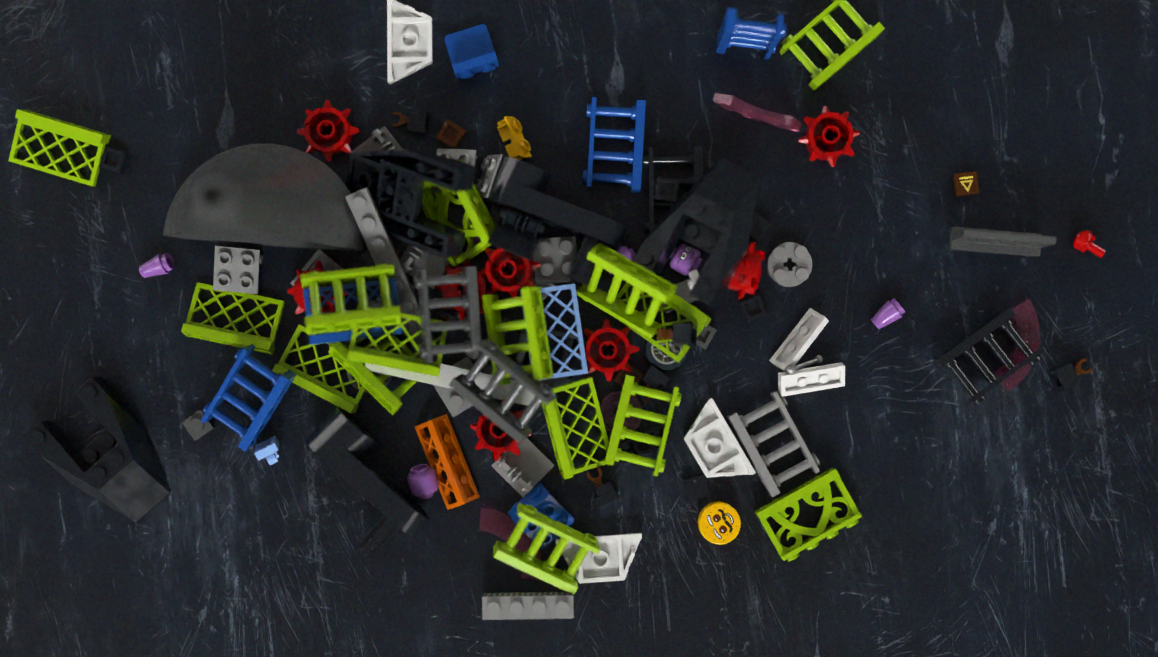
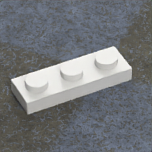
M809 308L769 361L784 372L787 366H795L829 320L822 314Z
M842 362L798 369L793 374H788L786 371L778 373V393L781 397L845 386V365Z

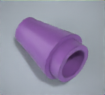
M162 252L139 266V272L143 278L169 274L171 270L175 269L172 256L169 253L164 254Z
M893 298L891 301L887 300L870 320L880 330L882 327L902 318L901 315L905 311Z

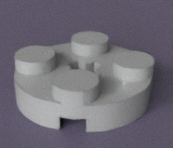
M785 242L778 245L772 250L767 259L769 276L783 287L800 285L808 279L812 270V258L807 248L794 242ZM788 258L795 262L792 271H788V267L783 265L787 262Z

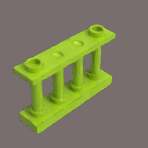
M832 0L833 3L794 37L790 34L781 42L783 45L779 51L781 55L790 49L812 74L810 77L813 80L808 85L813 91L826 82L885 29L880 22L874 27L871 24L868 25L847 0ZM838 6L843 9L862 31V37L858 41L851 39L830 15ZM822 20L845 45L846 51L843 54H835L814 31L813 28ZM807 35L828 59L827 63L829 66L824 70L821 67L818 68L796 44L803 36Z
M602 243L597 244L589 251L587 259L595 264L588 286L583 284L576 290L577 296L624 322L642 335L652 338L657 333V329L662 327L660 323L654 320L661 302H667L675 294L677 286ZM603 268L614 274L608 293L597 287ZM622 279L634 286L627 304L616 298ZM641 291L653 297L647 315L635 309Z
M382 263L374 267L328 272L310 271L306 274H301L303 289H310L312 315L305 317L307 334L401 324L400 306L394 307L392 305L388 278H395L394 264ZM379 280L382 298L381 308L370 309L368 307L365 281ZM356 282L359 309L347 312L345 311L342 284ZM333 285L336 312L324 315L321 311L319 287Z
M541 287L521 288L522 295L520 297L499 300L498 295H483L482 308L485 313L488 340L495 342L506 355L530 351L532 364L521 367L529 374H533L534 380L554 378ZM524 306L525 319L502 323L500 309ZM527 329L528 342L505 345L503 332ZM492 361L493 377L499 369V366ZM507 373L498 386L511 384L510 377L512 376Z
M390 335L396 345L401 343L395 335ZM388 336L383 338L377 345L383 351L389 346L391 348L395 347ZM365 338L356 339L355 346H357ZM351 340L346 344L340 341L334 342L328 353L389 413L394 415L403 404L400 397L417 381L406 379L395 391H390L384 386V381L391 375L383 373L373 375L365 367V363L347 360ZM404 344L399 347L405 356L414 354Z
M626 375L604 463L614 465V461L619 462V460L654 468L652 475L658 477L659 472L663 473L666 460L662 459L674 407H679L682 393H678V387H673V392L668 393L640 386L637 382H634L635 377ZM635 394L670 402L667 415L632 407V404H628L630 395L635 396ZM630 416L665 424L662 437L627 429L626 426H623L625 417L630 418ZM628 438L659 446L657 458L652 459L623 452L621 448H618L619 440Z
M518 503L517 515L521 518L507 542L496 541L493 546V557L574 595L578 589L575 573L589 550L599 554L600 546L598 539L592 534H583L538 512L531 505ZM529 522L540 526L539 532L527 551L522 552L515 548ZM550 531L561 536L548 560L543 562L537 559L535 555ZM569 541L580 545V549L567 570L562 571L555 567Z

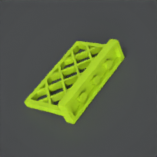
M17 109L15 118L18 119L8 161L89 186H96L100 170L99 164L104 148L110 142L111 135L30 110ZM24 124L31 126L35 133L34 136L27 140L23 135ZM47 132H51L56 139V142L47 146L42 137ZM38 138L43 149L34 154L29 143ZM69 138L73 139L78 147L71 152H68L63 143ZM59 144L64 156L55 160L50 149ZM89 145L98 146L96 156L90 159L84 148ZM25 146L30 155L25 160L17 158L18 149ZM80 151L86 162L76 166L71 156ZM46 152L51 163L41 166L37 157ZM66 158L72 167V170L67 173L62 172L58 165L59 162ZM88 165L92 171L90 180L83 178L79 169Z
M197 282L186 323H183L181 332L188 337L239 348H246L253 344L256 346L253 351L273 355L275 349L274 342L285 302L250 293L213 290V285ZM201 289L211 291L214 297L202 303L199 298ZM227 294L232 295L236 302L224 308L219 299ZM248 299L254 300L257 307L246 313L241 303ZM217 301L222 310L210 316L205 307ZM269 304L278 305L276 313L269 318L262 309ZM239 306L244 315L232 321L227 312ZM203 309L208 319L201 323L193 322L195 313ZM260 310L266 320L254 326L249 316ZM225 314L230 323L223 328L217 327L213 320ZM247 319L252 328L244 333L239 332L235 325ZM268 323L272 329L270 338L261 337L257 329Z
M626 282L616 296L618 300L628 303V290L631 284ZM641 291L642 296L638 299L643 300L644 311H641V313L647 315L646 298H651L652 296L649 294L645 295V292ZM674 294L665 302L668 307H663L661 302L658 312H661V325L663 329H667L666 326L692 322L698 326L697 337L711 321L709 316L677 294ZM675 310L678 321L666 323L664 311ZM680 314H681L683 317H685L686 319H685V320H681ZM620 321L678 363L690 348L682 345V350L676 356L670 351L669 342H672V340L655 341ZM661 343H666V348Z
M401 313V318L406 320L390 331L381 326L385 334L375 341L367 331L369 328H363L358 333V329H353L347 360L439 377L442 354H437L436 361L432 363L423 362L421 358H415L419 354V348L412 338L420 334L421 329L410 336L403 326L410 320H416L421 326L420 316ZM430 319V322H443L441 320ZM399 327H402L408 338L396 345L390 334ZM447 330L442 331L441 335L433 340L431 338V345H436L435 342L440 340L439 345H444ZM365 331L372 343L364 348L355 346L356 337ZM386 336L389 337L395 346L388 352L381 351L376 344ZM410 340L417 349V352L411 356H405L399 347ZM374 345L377 350L368 349V348H370L371 346ZM397 349L400 354H394L391 352Z
M299 324L279 363L275 364L272 371L277 374H283L290 369L297 374L292 383L349 413H356L359 407L358 404L366 389L356 379L344 383L341 370L345 368H339L338 361L334 358L333 361L336 369L324 373L321 360L332 356L329 354L320 357L316 346L319 344H309L300 347L298 338L302 331L307 333V329ZM334 342L326 343V344H328V345H329V348H330L331 345H332ZM313 347L316 359L305 362L301 350ZM298 351L301 364L292 366L286 363L289 355ZM317 362L321 374L309 375L306 365ZM337 372L340 384L332 387L328 385L326 375ZM322 377L323 382L316 378ZM357 382L359 392L353 398L347 394L345 386ZM342 387L343 392L337 390V388Z
M589 376L551 388L554 394L560 391H566L570 394L564 405L558 403L556 398L548 405L544 402L541 403L560 475L566 480L572 478L574 474L606 465L604 463L605 458L597 460L592 457L598 446L605 449L606 454L609 446L593 378ZM588 383L590 391L584 399L577 395L576 392L580 385ZM574 396L584 401L578 412L568 408ZM587 404L595 408V413L591 420L581 415ZM566 410L576 415L570 427L562 423L561 419ZM579 418L589 422L583 434L573 429ZM593 425L600 428L601 433L597 441L587 436ZM571 432L581 436L576 447L569 445L567 442ZM585 439L594 443L589 455L579 450ZM577 453L587 457L582 466L574 468L573 459Z

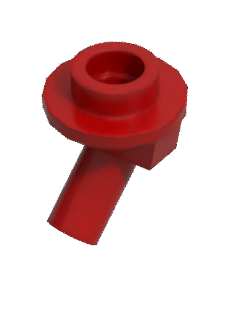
M1089 230L1079 232L1074 238V248L1083 253L1089 250L1101 258L1106 252L1093 243L1096 237Z

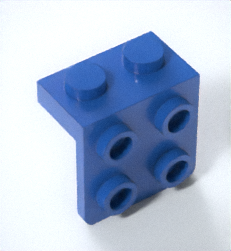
M485 24L445 36L444 40L457 79H467L474 76L475 73L481 71L489 72L499 66Z
M541 482L533 487L524 498L515 503L512 509L508 511L516 525L521 518L517 515L518 503L531 505L538 512L567 526L574 522L572 515L553 498ZM529 522L524 533L533 541L541 527ZM549 531L540 549L548 547L559 535Z

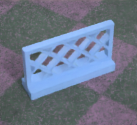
M575 284L541 288V293H545L552 298L544 308V313L555 320L547 331V335L558 343L550 353V356L561 367L553 374V377L559 378L587 374L588 370ZM570 289L571 300L565 305L556 297L561 290ZM557 291L555 295H552L550 292ZM553 301L564 307L557 318L547 311ZM522 305L523 318L525 319L524 306ZM566 310L573 314L575 319L570 328L560 321ZM557 323L568 330L561 340L550 333ZM525 328L526 339H527V342H528L527 329ZM569 333H572L578 340V344L573 350L563 343ZM560 345L570 352L564 363L553 356ZM528 351V353H529L530 365H531V364H532V362H531V355H530V351ZM573 355L580 359L582 370L573 371L566 365ZM563 368H565L566 370H568V372H561V371L563 370Z

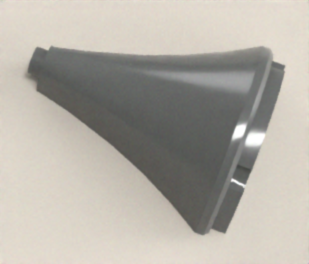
M273 143L234 147L217 154L199 166L176 193L170 205L163 231L164 236L180 239L354 253L364 252L365 240L345 198L351 192L340 177L325 163L309 153Z

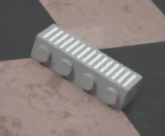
M569 592L484 593L482 596V620L574 618V595Z

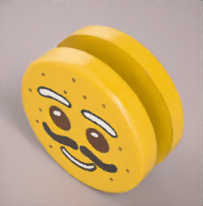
M716 501L707 504L698 516V528L707 541L713 544H727L734 540L740 531L741 520L738 512L725 502Z

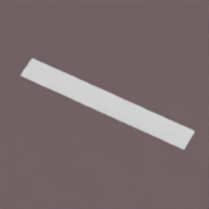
M365 363V367L369 371L453 389L449 386L453 378L462 373L467 375L470 371L440 364L439 377ZM480 372L474 380L475 384L481 389H485L492 379V375ZM510 379L511 384L497 386L492 393V398L505 399L517 381ZM524 388L514 403L529 406L535 395Z

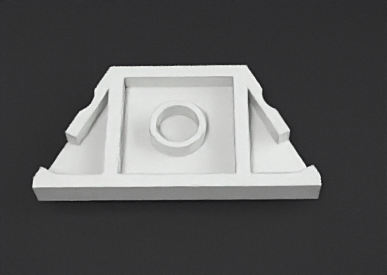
M387 0V82L392 84L433 63V19L431 16L423 12L420 13L414 8L396 0Z
M712 398L708 399L683 438L706 478L755 474L754 468Z
M642 533L595 536L599 541L600 552L596 554L589 550L575 573L579 584L625 580L639 542L642 539ZM559 538V539H555L556 545H557L558 541L560 540V538ZM571 541L568 542L562 552L569 566L581 547Z

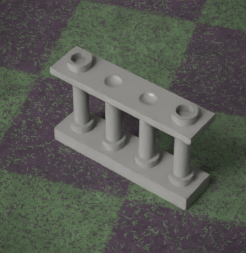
M777 391L770 393L773 401L747 415L738 416L734 412L727 416L771 497L780 493L778 489L781 486L780 483L804 470L811 468L814 473L820 472L818 468L820 462L815 453L810 454L785 408L788 405L785 397H781L780 394L778 395ZM777 408L779 409L784 419L783 421L755 436L753 434L749 436L745 429L749 423ZM789 428L795 440L766 456L764 454L760 456L756 449L759 447V443ZM800 448L806 460L776 476L775 474L770 475L767 469L770 463Z

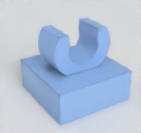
M276 435L255 445L254 454L258 461L265 457L269 465L279 461L277 459L279 458L277 451H279L280 442Z

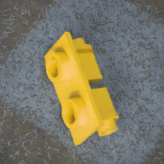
M505 116L504 120L497 122V130L502 141L511 140L512 142L505 146L509 157L523 161L522 158H531V147L523 137L521 132L522 126L519 120L515 117Z

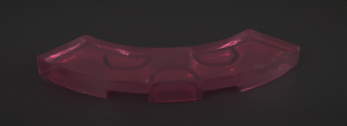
M714 94L713 101L729 111L734 110L741 113L743 117L758 122L763 120L773 124L775 127L800 131L802 123L793 116L758 108L733 95Z
M1027 299L1012 308L1016 314L1012 320L1016 331L1031 350L1036 352L1040 342L1039 322L1034 306L1030 299ZM1015 344L1009 358L1015 365H1018L1026 357ZM1026 364L1001 382L1006 391H1010L1023 380L1031 369L1029 364ZM1003 365L994 373L999 378L1008 370Z
M481 508L479 531L492 533L507 542L516 527L512 518L497 510ZM523 532L515 548L522 552L527 551L533 541ZM538 550L535 557L542 561L540 551ZM521 570V579L541 580Z

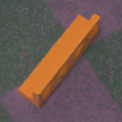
M447 414L415 426L429 465L436 472L439 490L447 510L479 498L480 496ZM425 427H428L429 432L431 434L430 438H428L425 433ZM434 449L438 452L439 459L435 458ZM442 470L446 472L447 480L443 478ZM450 491L454 493L457 502L453 503Z

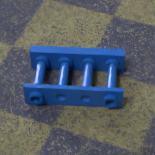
M727 8L718 31L716 53L725 54L727 47L738 46L765 50L764 59H769L771 54L775 53L776 45L780 38L785 36L786 23H783V15L779 14L775 23L771 24L740 20V17H736L737 9Z
M592 97V104L587 103V117H591L588 170H583V183L587 184L588 190H591L592 182L624 183L627 186H631V192L640 193L646 100H637L636 106H632V108L596 106L597 97ZM595 116L631 117V120H635V128H630V130L595 128ZM594 137L630 139V142H634V148L629 150V153L594 151ZM593 159L628 161V164H633L632 173H628V175L592 173Z
M253 344L246 348L242 347L234 357L236 359L235 364L213 401H210L203 409L205 414L201 419V422L206 423L212 418H216L238 433L242 439L238 447L243 451H247L256 443L297 375L290 369L283 374H277L253 358L251 354L256 347ZM245 364L272 381L274 387L271 392L264 391L240 374ZM234 382L260 398L263 403L261 409L255 410L229 392ZM224 399L251 417L250 420L253 422L250 427L247 426L245 428L219 410Z

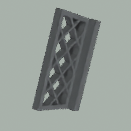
M963 227L950 228L949 250L1039 257L1041 248L1056 244V237L1042 236V234Z

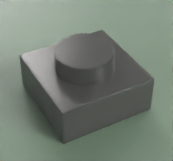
M709 325L704 327L697 337L696 345L706 350L717 330Z
M200 409L182 422L194 441H197L215 428L211 420L206 423L201 422L205 414L203 409Z

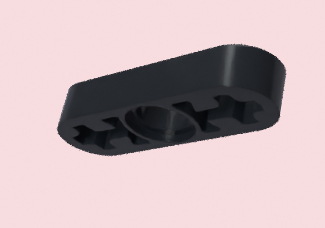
M665 424L658 425L643 433L649 434L653 432V436H657L660 434L659 430L664 429ZM671 427L669 428L670 434L667 436L666 445L674 438V432ZM632 439L618 444V448L623 447L626 450L630 448L628 443L633 441V447L638 452L636 455L640 456L659 448V446L650 444L648 449L640 450L637 447V441ZM619 460V463H627L626 461Z

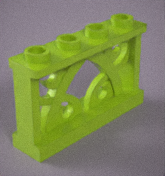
M424 181L421 207L426 217L465 232L468 242L466 252L463 253L462 251L460 255L447 258L453 267L464 265V263L491 246L488 244V240L496 225L474 182L472 189L454 192ZM433 186H437L442 190V193L434 192L436 198L431 191ZM449 201L457 205H463L465 209L463 228L455 226L448 221ZM479 236L481 242L474 246L473 237Z
M835 468L826 470L754 511L780 558L783 561L788 560V562L799 557V552L806 548L811 550L819 545L818 541L837 536L839 534L838 530L843 527L850 528L858 524V519L862 517ZM834 481L842 497L832 498L830 482ZM814 492H818L819 497L817 499L823 498V501H813L811 495ZM803 499L812 506H823L820 520L815 528L793 523L799 514L798 500ZM843 502L846 504L847 514L842 518H837L835 514L841 509L839 507H832V503ZM787 507H792L794 509V513L789 520H787L785 518H787L790 514H786L785 509ZM770 516L782 525L776 534H774L766 520ZM829 519H830L832 522H834L833 524H831V525H829L828 527H826L827 524H828ZM785 529L790 530L786 536L787 541L790 537L796 539L795 544L791 547H785L780 542L781 534ZM802 535L810 536L802 541Z

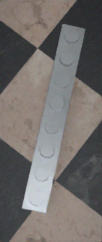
M368 187L345 196L375 265L382 263L394 264L400 313L420 316L417 297ZM389 284V287H390V295H391V293H392V285ZM410 320L403 325L410 336L421 329L416 320ZM431 332V338L434 340L435 338ZM421 333L412 338L418 348L419 344H422ZM410 341V343H411V345H412V347H413V349H414V352H417V349L415 348V346H414V345L412 344V342Z

